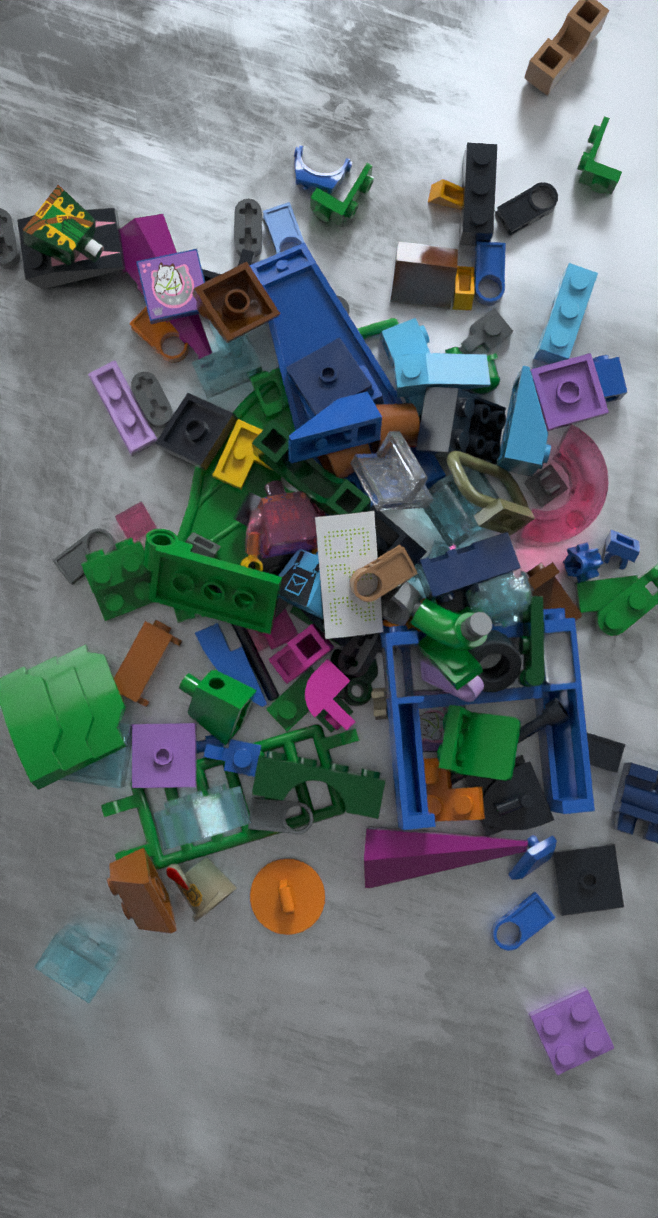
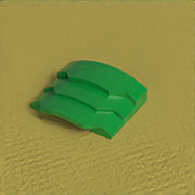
M86 644L59 658L54 656L30 669L24 666L0 678V706L9 734L30 782L38 790L127 747L119 728L126 709L125 703L114 680L106 656L104 654L91 653Z

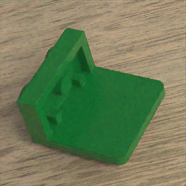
M449 705L448 713L443 718V744L439 746L437 752L438 768L454 774L501 781L511 780L521 727L520 720L510 716L471 712L462 706Z

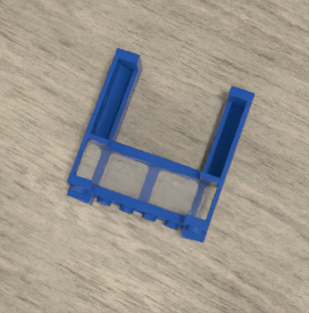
M564 608L543 610L545 670L543 683L539 686L523 687L518 682L517 677L515 682L504 690L498 692L481 691L473 702L461 700L422 680L421 660L427 661V657L419 650L418 643L427 636L425 633L417 630L412 631L411 628H407V625L393 627L383 625V632H380L398 828L410 830L436 827L435 814L428 812L419 709L447 707L449 705L458 706L534 699L536 717L542 714L541 710L546 708L545 704L557 698L567 711L570 719L560 726L557 724L552 727L548 725L538 731L545 798L551 812L572 814L595 811L575 618H565ZM516 618L506 620V625L495 626V621L491 620V630H497L505 634L519 652V638L523 636V623H520L519 619ZM493 653L487 655L480 663L482 669H488L496 665L501 658V654ZM520 655L522 662L521 670H523V655Z

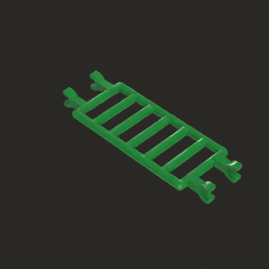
M314 724L257 741L253 744L261 745L260 755H265V752L268 750L271 751L283 747L286 760L298 762L299 756L295 743L313 738L320 765L329 768L330 762L333 763L329 750L357 742L359 738L356 729L325 737L322 726ZM206 757L197 759L196 788L212 841L193 846L177 787L164 788L181 850L166 855L162 853L144 788H132L131 780L130 787L133 795L101 805L104 817L137 808L147 844L119 851L115 854V858L118 860L144 847L157 870L283 832L248 829L250 813L238 773L224 771L242 832L224 837L205 770L221 765L224 768L226 761ZM306 782L295 786L298 801L307 804L313 812V823L340 816L346 812L341 795L327 783L332 805L314 810ZM301 806L302 814L285 819L291 829L307 826L310 821L307 810Z

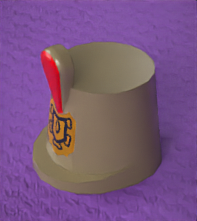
M208 857L200 861L185 874L177 864L170 865L166 870L167 876L175 882L194 913L192 919L194 922L200 920L237 889Z

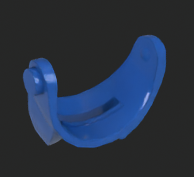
M299 145V147H296L294 152L296 185L302 186L304 190L308 189L314 192L317 187L328 194H332L343 182L346 173L351 171L352 162L346 158L343 167L335 172L327 174L315 172L309 169L301 159L304 146Z

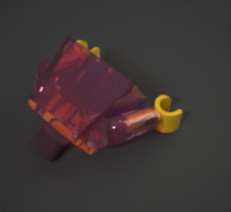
M279 480L266 484L264 489L267 497L260 500L257 509L251 513L245 539V553L248 554V557L241 562V566L248 568L249 563L254 561L256 565L255 570L263 571V564L257 559L259 554H261L263 559L295 553L300 549L305 551L312 549V554L316 555L318 545L315 517L326 516L325 512L308 500L305 493L301 491L286 493L282 481Z

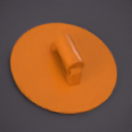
M290 858L275 860L264 866L253 880L250 890L251 907L258 921L267 929L284 935L301 933L310 928L323 911L325 904L324 885L317 872L308 864Z

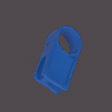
M477 242L475 246L474 297L482 305H495L503 297L505 291L506 243ZM484 280H492L500 287V294L495 298H486L479 292L478 285Z
M533 892L503 917L497 919L491 930L493 940L501 949L507 951L515 950L556 917L536 892ZM505 922H512L519 928L518 939L509 945L502 944L497 939V930Z

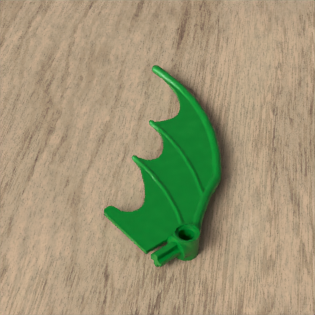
M390 318L357 329L363 339L366 340L381 334L383 330L398 325L399 322L395 318ZM269 381L259 387L265 404L272 403L280 398V393L274 381ZM254 390L232 412L239 420L262 430L273 419L290 434L295 432L289 405L288 408L282 407V411L265 418ZM232 429L207 470L205 471L195 466L188 505L177 537L178 541L186 542L188 537L194 532L221 546L215 559L239 565L248 556L250 532L253 530L233 518L248 492L257 495L277 508L291 507L308 498L302 493L286 488L282 484L280 475L255 462L242 490L213 478V473L231 436ZM278 488L281 499L270 501L266 490ZM258 533V541H259V539H260L262 536ZM208 585V588H209L212 592L216 593L215 590H214V588H213V586H212V585H210V586ZM238 594L243 601H253L247 594ZM173 608L177 623L187 622L196 618L194 613Z

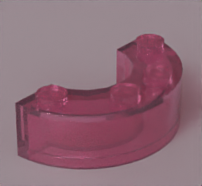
M572 424L567 428L552 460L562 466L568 476L570 490L567 501L556 510L542 511L533 508L531 512L535 519L519 530L514 542L530 547H550L562 544L589 527L602 510L609 484L606 462L597 444L580 428Z

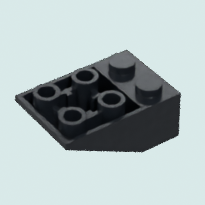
M426 387L416 450L445 458L452 451H460L497 465V459L501 454L500 441L502 429L506 423V407L459 388Z

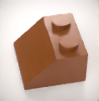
M143 847L110 863V877L107 878V883L114 896L119 894L122 899L121 907L128 920L133 918L138 929L170 934L177 931L171 895L145 848Z

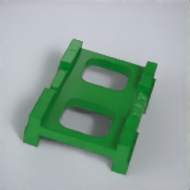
M279 367L270 370V372L264 370L248 377L265 418L282 411V407L288 408L289 403ZM269 381H274L280 393V398L272 403L265 404L259 387Z

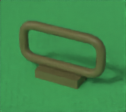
M460 451L449 453L447 465L458 489L470 503L482 508V510L473 515L479 527L499 533L508 532L509 536H511L535 519L519 485L506 469ZM462 466L497 478L505 486L513 502L501 498L495 499L479 493L470 483Z

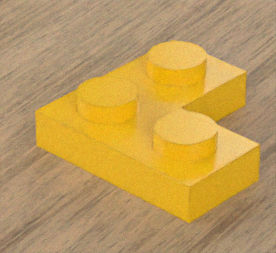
M238 419L213 473V478L242 490L254 462L271 469L253 453L252 442L263 430Z

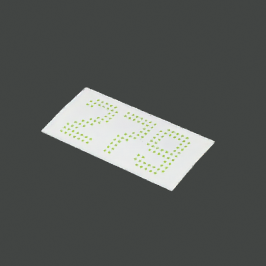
M374 511L315 517L325 639L383 632L381 597L372 602H365L357 598L350 588L352 574L357 569L378 558ZM367 573L359 578L357 591L360 595H369L376 590L378 584L376 575Z

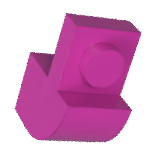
M313 623L268 660L285 683L288 684L324 658L335 647L329 639H325V634Z
M326 659L307 682L305 689L306 704L314 717L324 709L328 713L324 718L337 731L341 727L347 731L356 721L333 698L350 680L330 660Z

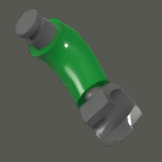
M407 581L381 597L382 617L385 620L402 626L406 624L410 616H413L412 625L440 644L455 650L465 651L481 646L492 629L490 617L483 612L457 614L427 598L421 603L420 601L423 596Z

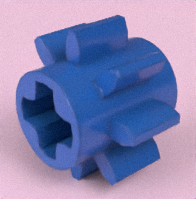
M588 542L568 548L567 553L569 555L563 561L568 577H577L578 583L598 577L599 572L597 570L603 564L601 555L598 552L599 549H589Z

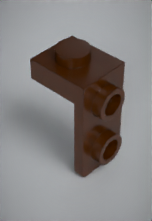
M541 562L526 572L529 579L521 584L530 596H543V610L564 608L565 618H575V622L582 617L581 612L555 577L560 571L553 562L546 567Z

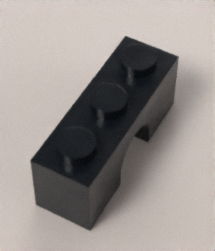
M467 142L462 168V187H464L460 215L459 245L476 246L477 242H491L494 233L498 144Z

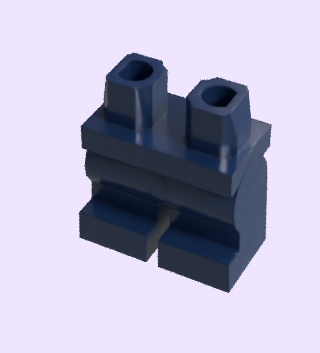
M632 762L624 763L616 800L612 811L617 813L614 830L633 835L638 819L647 822L642 839L658 844L657 770Z

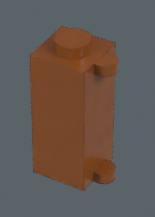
M155 620L153 625L146 621L144 622L114 677L121 695L145 707L148 706L150 701L146 700L144 696L172 644L180 646L183 642L169 634L172 629L171 627L158 620Z

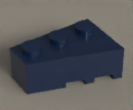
M508 532L474 542L458 550L455 548L446 551L444 555L429 559V557L421 559L415 566L426 598L431 601L436 600L438 605L455 599L453 593L466 590L468 595L485 588L484 582L495 579L496 583L499 584L515 578L513 572L521 568Z

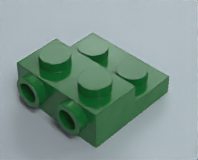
M131 537L115 544L116 550L104 553L103 549L85 555L87 561L81 563L105 621L153 603L149 601L152 571L148 570L143 564L144 548L140 540L134 542Z

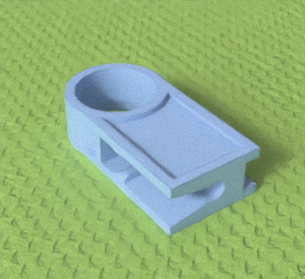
M290 202L263 211V218L276 254L280 253L281 247L288 242L304 243Z

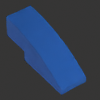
M218 623L195 632L203 651L219 672L255 689L254 703L261 707L268 705L243 647L231 651Z

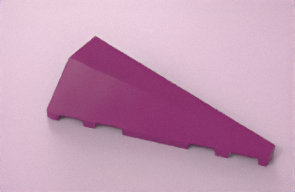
M164 214L134 218L120 228L125 269L122 271L123 273L127 272L138 284L137 289L143 296L144 293L136 261L177 253ZM199 314L165 321L166 323L170 322L179 332L181 341L184 344L188 343L197 353L201 364L211 362L213 353Z
M368 827L366 828L364 850L365 888H374L527 851L528 840Z

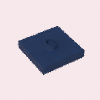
M340 338L286 367L287 374L315 416L339 398L372 390V384Z

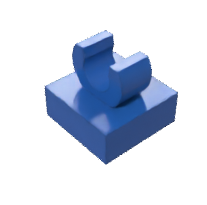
M610 530L606 538L604 563L608 564L612 556H619L622 558L619 562V569L623 570L626 568L628 560L635 563L640 553L639 541Z

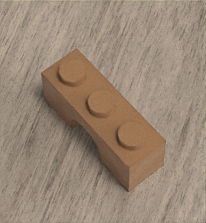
M578 0L567 14L556 36L552 40L547 38L529 60L524 79L548 96L601 31L610 10L597 0Z

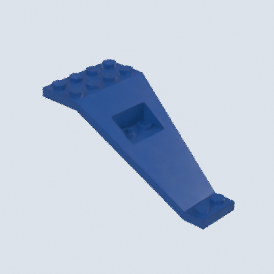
M305 242L250 265L281 313L279 317L269 321L268 324L295 431L315 415L287 374L286 367L338 338L343 341L372 384V390L368 393L374 404H404L400 398H397V392L317 265ZM370 443L368 445L372 454V461L344 478L372 499L371 506L374 505L379 510L446 482V474L435 455L416 450L414 447H400L388 450L382 459H376ZM313 457V459L321 465L318 457Z

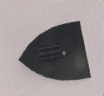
M530 761L514 767L511 780H496L483 796L485 819L479 821L492 827L505 830H527L554 821Z

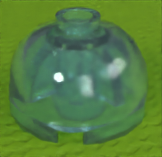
M520 571L519 578H515L513 572L493 578L478 585L480 592L473 595L470 589L465 594L473 613L483 612L487 614L492 624L500 623L502 628L519 623V616L528 610L532 602V589L525 571Z

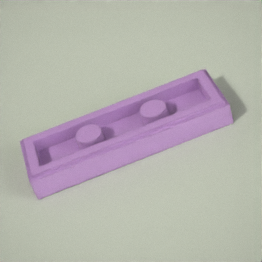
M114 360L89 373L88 375L131 456L154 445L157 438L117 362Z

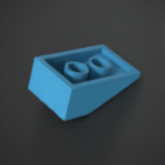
M523 366L513 382L501 442V454L498 458L497 466L506 469L508 472L532 477L538 469H542L544 463L547 464L551 445L546 444L548 432L530 367Z

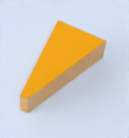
M442 179L431 185L428 203L462 210L464 188Z
M458 266L454 285L453 310L471 311L474 299V267Z

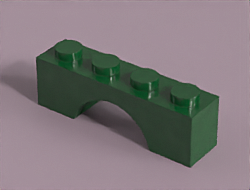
M273 419L252 442L253 453L256 457L329 516L370 511L372 499L347 479H341L331 474L313 458L290 463L289 435L291 434Z
M270 750L267 751V756L260 755L258 757L252 795L284 800L291 789L298 784L306 781H321L331 785L339 792L347 813L379 819L386 781L385 778H380L379 771L362 768L361 774L348 772V765L330 762L329 768L317 766L318 760L299 756L298 762L286 760L285 753Z

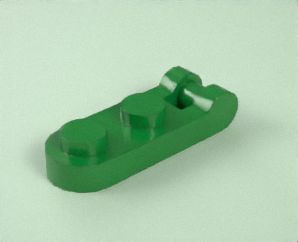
M658 564L648 569L598 611L595 625L600 633L609 637L618 636L658 604V590L651 594L645 587L652 581L658 588Z

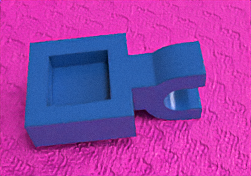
M230 739L229 748L206 744L203 757L226 761L224 771L255 777L261 745Z

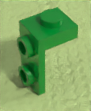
M606 116L603 117L600 126L593 125L587 140L588 143L592 144L589 153L583 152L577 169L582 171L578 180L579 183L590 186L594 192L612 194L619 182L622 171L594 161L610 119Z
M368 162L366 163L344 202L316 187L310 197V209L313 211V214L322 221L328 222L330 220L341 227L347 218L351 220L359 207L357 200L362 193L366 195L374 182L372 177L373 165Z

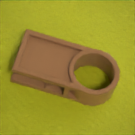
M398 545L364 567L357 569L350 578V588L352 593L360 600L372 602L414 577L418 572L405 548ZM367 573L376 575L378 580L376 590L369 595H360L357 591L359 578Z

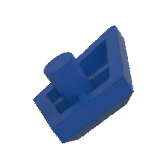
M535 835L527 839V847L529 849L508 874L512 880L523 879L551 859L557 843L553 835L542 842H539Z

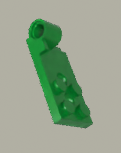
M153 529L146 534L143 564L148 570L152 571L149 601L266 634L271 633L274 626L282 577L193 553V544L178 541L177 535L170 530ZM208 585L219 587L222 593L212 592ZM238 594H247L253 601H243Z

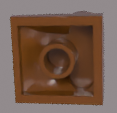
M247 262L195 287L192 292L196 299L198 312L201 316L210 320L226 343L266 324L281 314Z

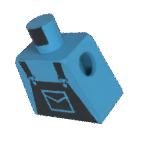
M300 549L279 574L282 577L279 598L290 605L324 619L318 551L315 555Z

